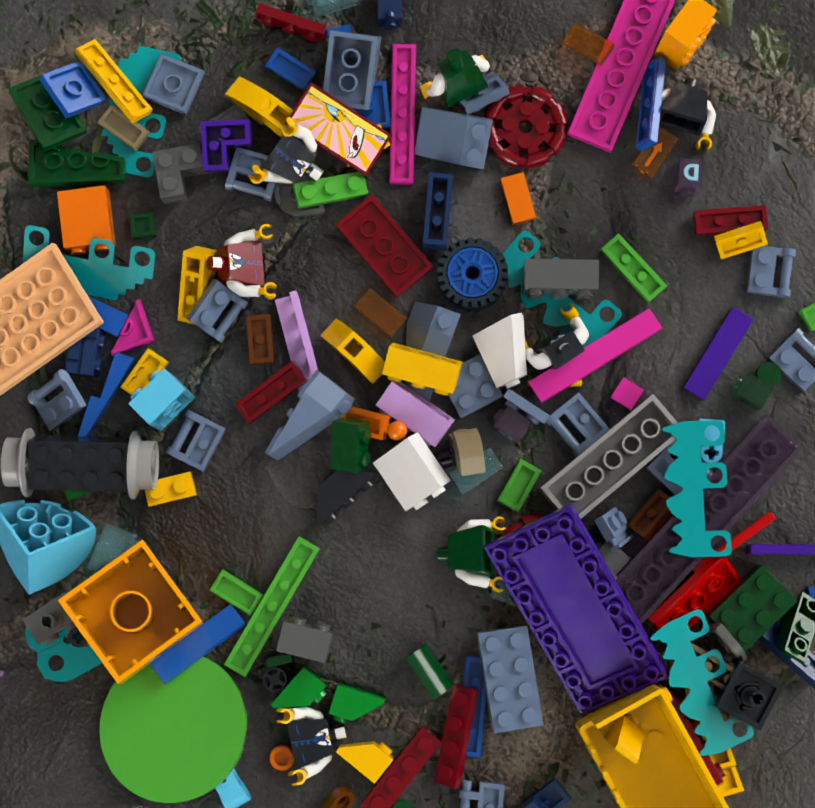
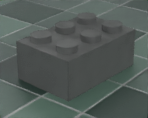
M524 260L522 266V295H527V299H542V295H550L551 299L555 300L566 299V296H575L576 300H589L590 296H594L599 289V260Z

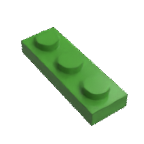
M359 171L321 178L317 182L310 180L293 184L298 209L368 195L364 175Z
M619 233L601 248L600 252L647 303L652 301L667 287L662 279Z

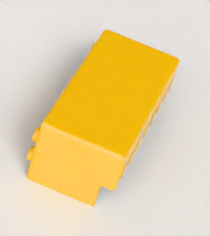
M655 684L608 703L576 721L575 727L619 808H729L671 703L673 698L670 692L661 684L658 686ZM629 713L642 722L639 727L645 731L641 746L642 756L636 764L617 751L604 738L615 720L623 715L627 717ZM652 730H657L662 735V741L658 745H651L647 740V735Z

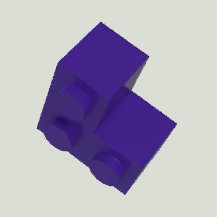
M249 119L200 121L203 171L228 172L230 170L229 147L253 146L252 125Z

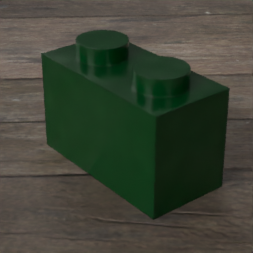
M342 417L332 421L330 469L358 473L367 468L370 462L368 442L371 438L368 420Z

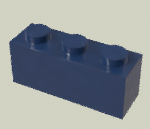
M429 172L423 249L439 251L447 249L453 174Z

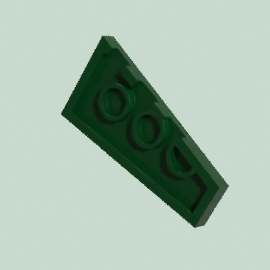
M29 139L28 184L30 187L126 183V160L124 157L98 152L88 153L83 152L82 149H68L59 146L43 152L37 141Z

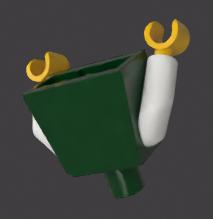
M451 49L447 53V59L437 64V74L433 82L420 86L424 99L429 96L435 97L440 95L449 108L488 88V84L481 73L489 70L490 65L483 55L471 56L467 50Z
M499 516L493 522H490L489 519L469 520L458 528L457 532L451 533L448 536V547L439 548L437 551L438 560L440 562H447L448 569L455 571L456 576L467 584L482 588L490 586L494 592L501 593L504 590L497 589L494 583L496 581L503 582L501 577H496L493 580L490 579L489 576H494V564L485 551L484 546L494 541V532L496 534H503L506 528H499L496 524L505 523V519Z

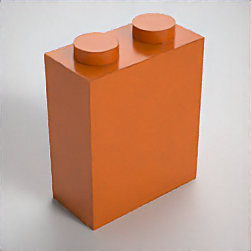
M105 185L57 192L63 248L68 253H71V255L85 254L86 250H89L90 241L93 238L112 241L116 247L110 192ZM99 243L94 247L96 252L109 251L108 246L103 243Z

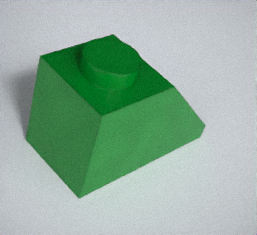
M304 666L274 700L271 706L273 708L310 706L313 701L318 704L327 694L324 691L327 684L308 667Z
M338 683L329 714L333 715L334 720L347 723V720L353 721L383 705L385 697Z

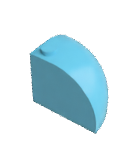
M17 500L0 504V545L12 571L28 594H32L62 580L78 568L89 555L95 542L96 527L75 510L71 512L61 508V504L41 500V503H25V500Z

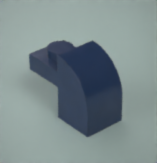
M555 777L541 789H537L529 795L518 808H561L571 800V796Z

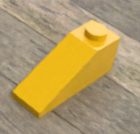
M194 246L183 251L178 321L193 324L186 318L215 278L216 271L208 270L207 259L209 256H217V250Z
M629 713L627 717L623 715L617 718L604 738L617 751L636 764L639 760L645 731L639 727L642 722Z

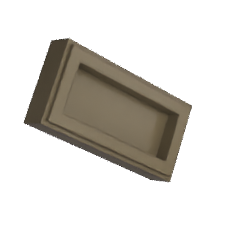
M112 104L97 122L99 126L136 152L150 135L149 130L137 122L132 124L127 116Z

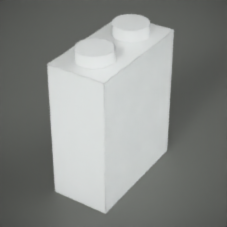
M418 432L406 438L373 462L405 511L412 507L418 510L428 503L427 497L430 495L433 498L437 497L446 490L444 485L451 481Z

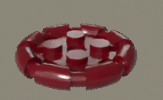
M516 85L508 88L510 94L502 97L499 101L490 103L484 113V118L493 119L488 148L496 153L497 159L511 167L526 166L529 169L542 166L550 162L549 159L553 155L557 156L565 144L567 138L565 128L568 126L565 110L561 103L558 104L553 99V94L541 87L533 85V88L524 87V85ZM523 97H532L531 102L526 101L522 103ZM508 102L511 108L506 112L503 105ZM545 105L551 110L548 114H545L542 110ZM495 122H502L501 129L494 127ZM522 122H528L532 130L528 133H523L519 130L518 125ZM550 126H556L555 133H548ZM503 140L509 145L505 149L500 145ZM543 143L547 146V149L544 151L538 148ZM519 150H528L527 157L519 156Z

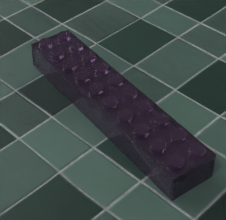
M768 414L760 417L720 461L727 468V485L724 488H703L705 531H728L804 449ZM714 467L707 476V479L711 483H718L722 480L723 474L719 468ZM673 514L634 553L616 575L618 577L616 581L641 625L703 558L687 557L669 552L671 548L678 546V543L682 540V537L672 530L675 525L682 521ZM715 536L712 538V548L722 538V536Z

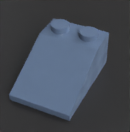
M330 30L323 90L350 108L369 110L379 60L381 37Z
M422 107L414 154L457 165L484 169L493 119Z

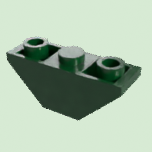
M801 592L796 598L797 602L780 621L774 642L783 653L803 665L806 663L815 633V599Z

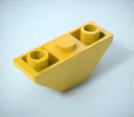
M337 318L320 335L372 384L383 375L385 361L359 335Z

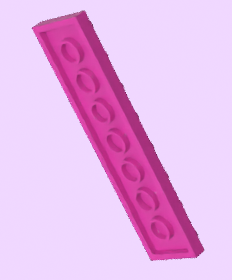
M675 0L623 1L569 128L568 136L611 153Z

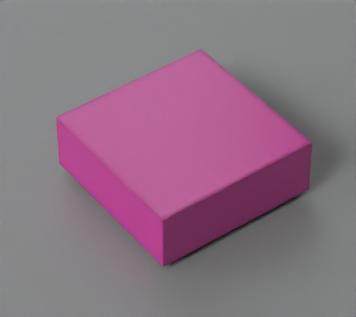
M623 377L610 399L631 411L644 390Z

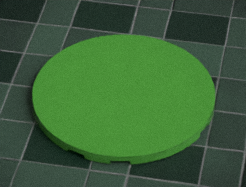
M202 657L167 684L163 683L149 664L123 684L115 682L109 691L100 718L99 733L102 752L114 776L134 794L147 800L161 803L187 802L214 790L233 771L244 749L247 713L241 692L236 683L222 667L212 660Z

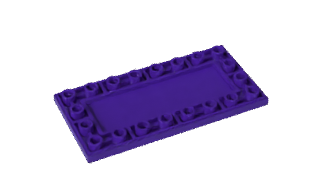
M572 503L484 546L489 558L581 715L669 678L668 670Z

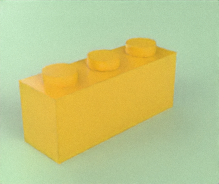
M392 343L388 349L382 374L387 375V379L394 382L405 380L411 382L413 387L425 389L426 386L435 389V393L448 395L449 393L453 394L456 389L463 362Z

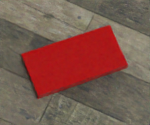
M726 556L711 557L648 619L658 631L666 623L699 609L706 615L741 582V578ZM697 616L691 617L688 621L689 629L696 625L701 618Z

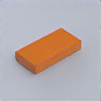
M524 172L501 178L500 181L512 225L536 219Z

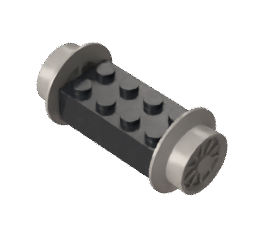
M26 428L21 438L7 437L3 444L1 453L3 484L6 487H20L24 497H30L34 489L128 492L130 499L135 500L140 490H155L157 487L159 475L157 441H142L138 431H132L130 437L35 435L32 428Z

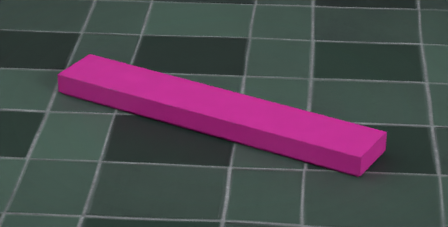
M416 44L392 45L390 185H413Z
M647 309L585 347L584 352L560 368L549 369L528 382V386L540 404L658 333L662 330V326L651 310Z

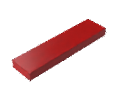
M772 512L766 513L731 539L732 551L773 522L776 517ZM727 543L722 545L716 551H723L726 548ZM706 557L692 567L690 573L694 575L711 557Z

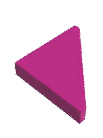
M140 299L135 301L136 303L130 316L127 318L113 350H111L112 356L115 355V352L122 354L155 342Z

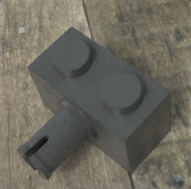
M69 592L62 593L22 619L38 645L46 643L48 646L60 638L58 635L65 629L69 632L76 626L58 602L60 598Z

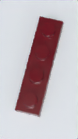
M453 684L434 778L436 783L454 789L460 788L479 693L478 689Z
M670 692L673 698L671 703L700 754V751L705 748L706 740L700 741L694 732L697 727L694 719H688L679 709L683 702L680 695L675 697L673 692ZM709 755L701 756L717 787L723 785L724 781L722 778L725 776V773L719 763L713 764Z
M422 726L362 801L361 806L364 808H391L442 741Z

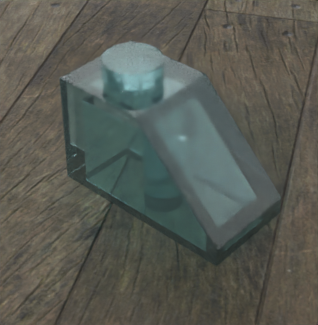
M106 523L87 569L95 571L108 565L138 543V540H135L137 534L111 523Z

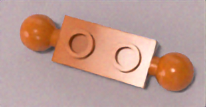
M351 407L346 414L342 415V417L368 420L371 438L386 440L388 433L391 439L398 441L402 440L407 434V428L404 423L394 421L389 424V415Z

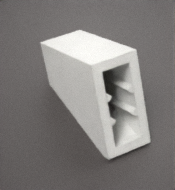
M522 312L509 315L473 335L496 388L506 386L507 389H510L520 384L519 379L527 375L524 317Z

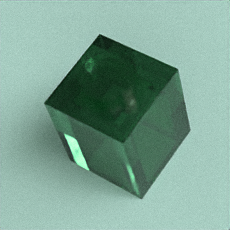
M748 373L743 377L739 376L732 387L735 389L732 396L758 411L763 408L774 387Z

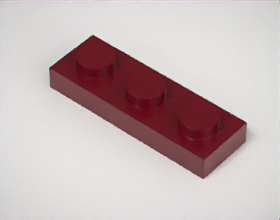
M258 3L256 15L261 24L268 27H273V25L281 27L284 32L294 35L298 33L304 35L307 40L317 42L318 40L325 41L327 35L326 25Z
M766 205L695 210L693 212L695 236L722 234L759 221L762 222L764 231L769 229Z
M291 361L235 403L246 421L251 424L304 385L308 380L295 361Z

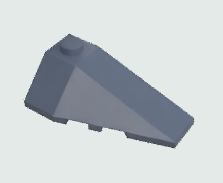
M415 302L407 322L406 346L446 357L461 314L436 305ZM405 381L406 386L430 401L433 388L425 386V389L411 386V382Z
M316 370L297 395L300 398L295 409H289L286 414L289 417L286 425L281 426L277 430L265 453L276 460H280L330 426L332 421L346 414L351 409L355 399L330 378Z

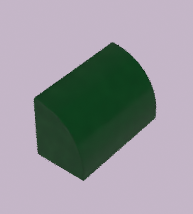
M427 643L406 656L407 661L434 700L453 686L454 683Z

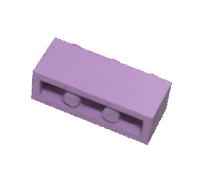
M392 381L376 404L380 408L381 414L389 415L390 419L393 417L397 421L404 423L407 432H418L427 446L433 445L436 447L455 421L451 416L402 382Z

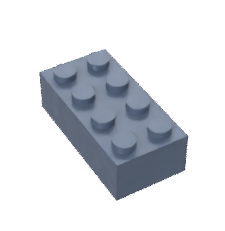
M527 625L476 632L492 731L500 733L544 725Z

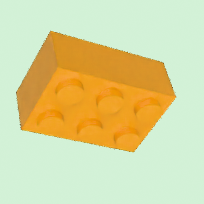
M688 0L665 31L653 56L665 58L666 65L675 71L681 65L686 67L697 48H700L715 24L716 20L713 17L717 9L704 0Z

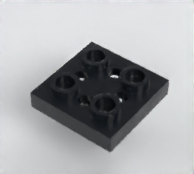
M737 661L714 706L761 731L783 685ZM741 703H743V704L745 705V706H743V705L741 706V708H742L743 710H740V708H739V706H740Z

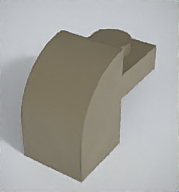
M477 428L458 429L448 434L449 444L455 451L456 469L460 475L467 476L485 473L484 451Z

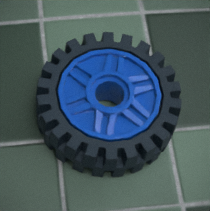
M481 238L461 239L457 243L451 244L444 251L437 267V282L442 295L452 305L454 304L457 308H463L468 311L482 310V308H487L495 303L505 290L508 280V267L504 255L491 242L483 241ZM470 269H475L479 276L472 280L466 276V272Z

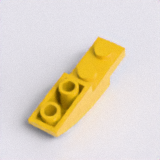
M239 76L224 95L260 125L264 123L282 137L280 125L287 127L285 124L286 119L293 110L269 92Z

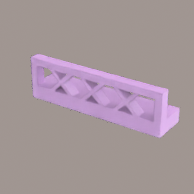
M297 291L289 292L290 296L276 299L275 303L290 359L295 361L307 380H309L314 372L318 370L298 293Z

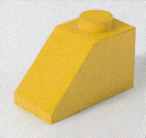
M375 741L339 745L336 749V753L374 784L393 761L392 750L383 742L377 744Z

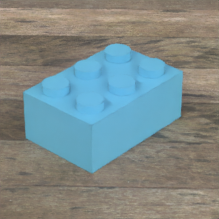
M165 368L162 371L157 370L148 379L150 383L144 389L141 387L131 395L132 401L129 403L150 426L160 431L195 398Z

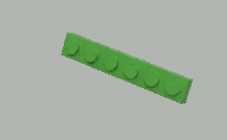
M300 536L297 538L226 660L225 666L244 677L247 676L318 554L319 547Z

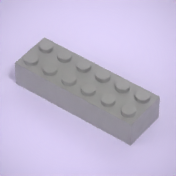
M652 394L538 490L555 510L572 503L581 519L676 440L671 433L664 432L662 428L678 422L656 396Z

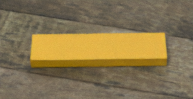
M96 39L76 48L75 54L132 124L152 113L153 109Z

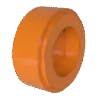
M278 745L270 753V763L277 770H287L294 763L293 750L287 745Z

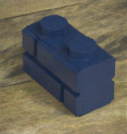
M97 327L67 349L64 370L69 375L97 378V372L101 373L103 359L100 358V351L106 346V335L103 334L102 329Z

